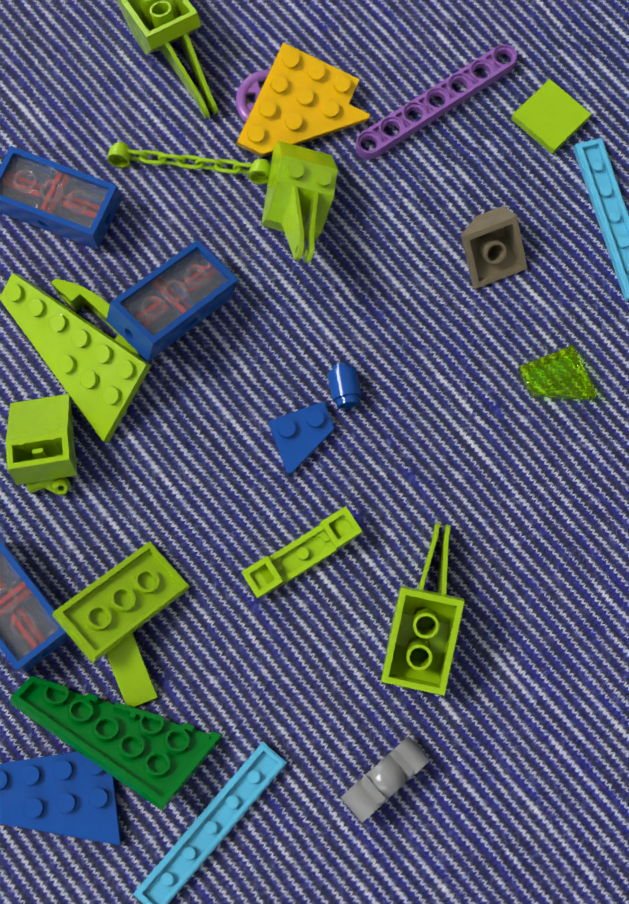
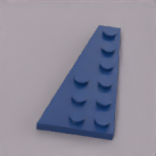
M78 751L0 763V824L122 845L115 777Z

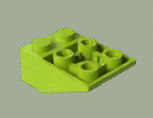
M69 394L10 403L6 434L7 470L16 485L77 475L71 398Z

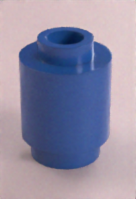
M349 363L334 365L332 370L327 373L332 401L336 403L338 409H349L360 405L362 393L356 367L350 366Z

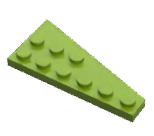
M12 273L0 295L1 302L101 440L109 442L152 365L21 275Z

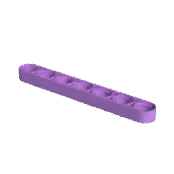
M501 44L361 132L356 139V152L358 156L365 160L377 158L511 72L517 59L515 49L507 44ZM500 54H505L510 57L511 62L501 64L497 61L496 57ZM478 68H483L488 71L489 76L478 78L474 71ZM456 82H461L466 85L467 90L458 93L452 89V85ZM432 97H440L445 103L443 106L434 107L430 104L429 100ZM410 111H417L421 114L422 118L419 121L413 122L406 115ZM393 125L399 129V133L395 136H389L385 134L384 128ZM365 140H372L377 146L374 150L366 151L361 147V143Z

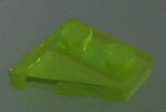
M574 345L521 365L518 368V372L530 396L593 400L598 396Z

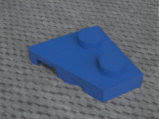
M324 401L268 421V426L287 476L293 475L307 457L309 458L317 450V447L334 432V426Z

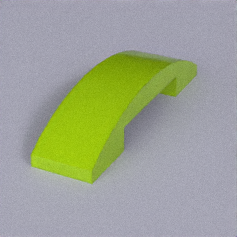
M54 279L51 282L56 294L75 312L86 305L118 335L114 340L140 357L139 353L106 321L110 306L106 301L78 284L61 279Z
M345 506L321 521L319 526L273 555L265 556L241 573L257 599L316 566L354 540L363 531Z
M132 633L106 653L126 705L135 708L157 699L158 695L144 663L134 633Z

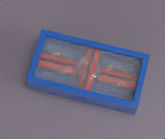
M10 146L0 166V213L99 250L122 201L117 185Z
M196 240L112 300L106 321L149 362L229 301L233 296L239 279Z
M0 538V649L16 671L25 674L68 641L70 636L53 618L52 614L56 609Z

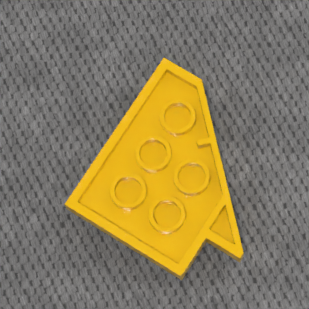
M283 42L236 145L260 157L273 154V148L277 141L299 145L367 122L370 114L349 104L360 79Z

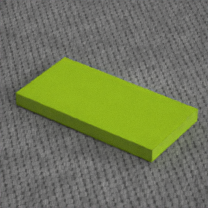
M149 541L56 609L52 616L88 659L95 663L187 592L190 586Z

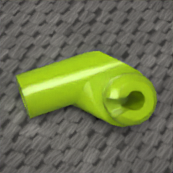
M66 477L26 484L30 494L45 488L59 496L67 494L71 486Z

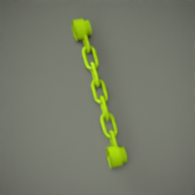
M122 142L114 143L109 148L107 157L108 163L116 168H126L130 165V161H138L145 164H165L195 170H215L229 174L241 173L248 174L249 180L259 185L268 184L270 163L265 159H256L251 164L228 159L216 160L194 155L166 154L160 151L132 150L127 144ZM132 154H137L139 157H133ZM148 155L158 156V161L147 160ZM167 158L177 159V160H176V161H167ZM185 159L196 160V165L185 164ZM204 162L214 163V166L204 165ZM223 163L233 164V169H224ZM242 167H248L250 169L244 170L242 169Z

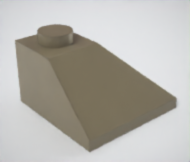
M504 206L476 216L461 234L474 289L528 269L517 216Z

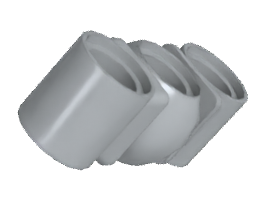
M408 736L340 798L362 823L430 760Z

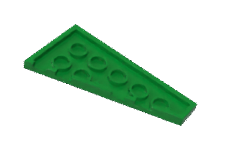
M31 676L10 697V704L162 811L166 809L215 749L222 737V734L212 731L208 734L195 730L193 725L186 723L179 725L163 719V716L125 704L104 702L99 700V696L89 693L86 696L69 691L66 686Z

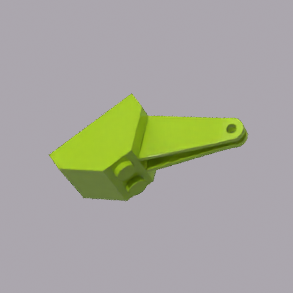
M116 0L136 42L143 52L148 55L159 49L162 51L196 102L203 117L207 119L210 117L207 106L170 45L179 40L205 101L214 115L219 112L218 107L209 90L189 38L190 34L196 32L201 27L198 12L189 0Z
M277 141L273 148L261 226L285 232L293 259L299 261L303 257L305 263H310L314 254V240L322 233L334 198L338 169L332 155Z
M435 522L430 549L418 589L400 586L381 676V682L445 696L465 602L464 598L446 595L448 545L451 525L446 524L443 533L439 557L437 591L431 592L423 590L439 534L440 523Z

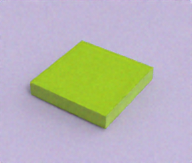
M549 79L512 114L511 120L553 155L590 119L592 114Z

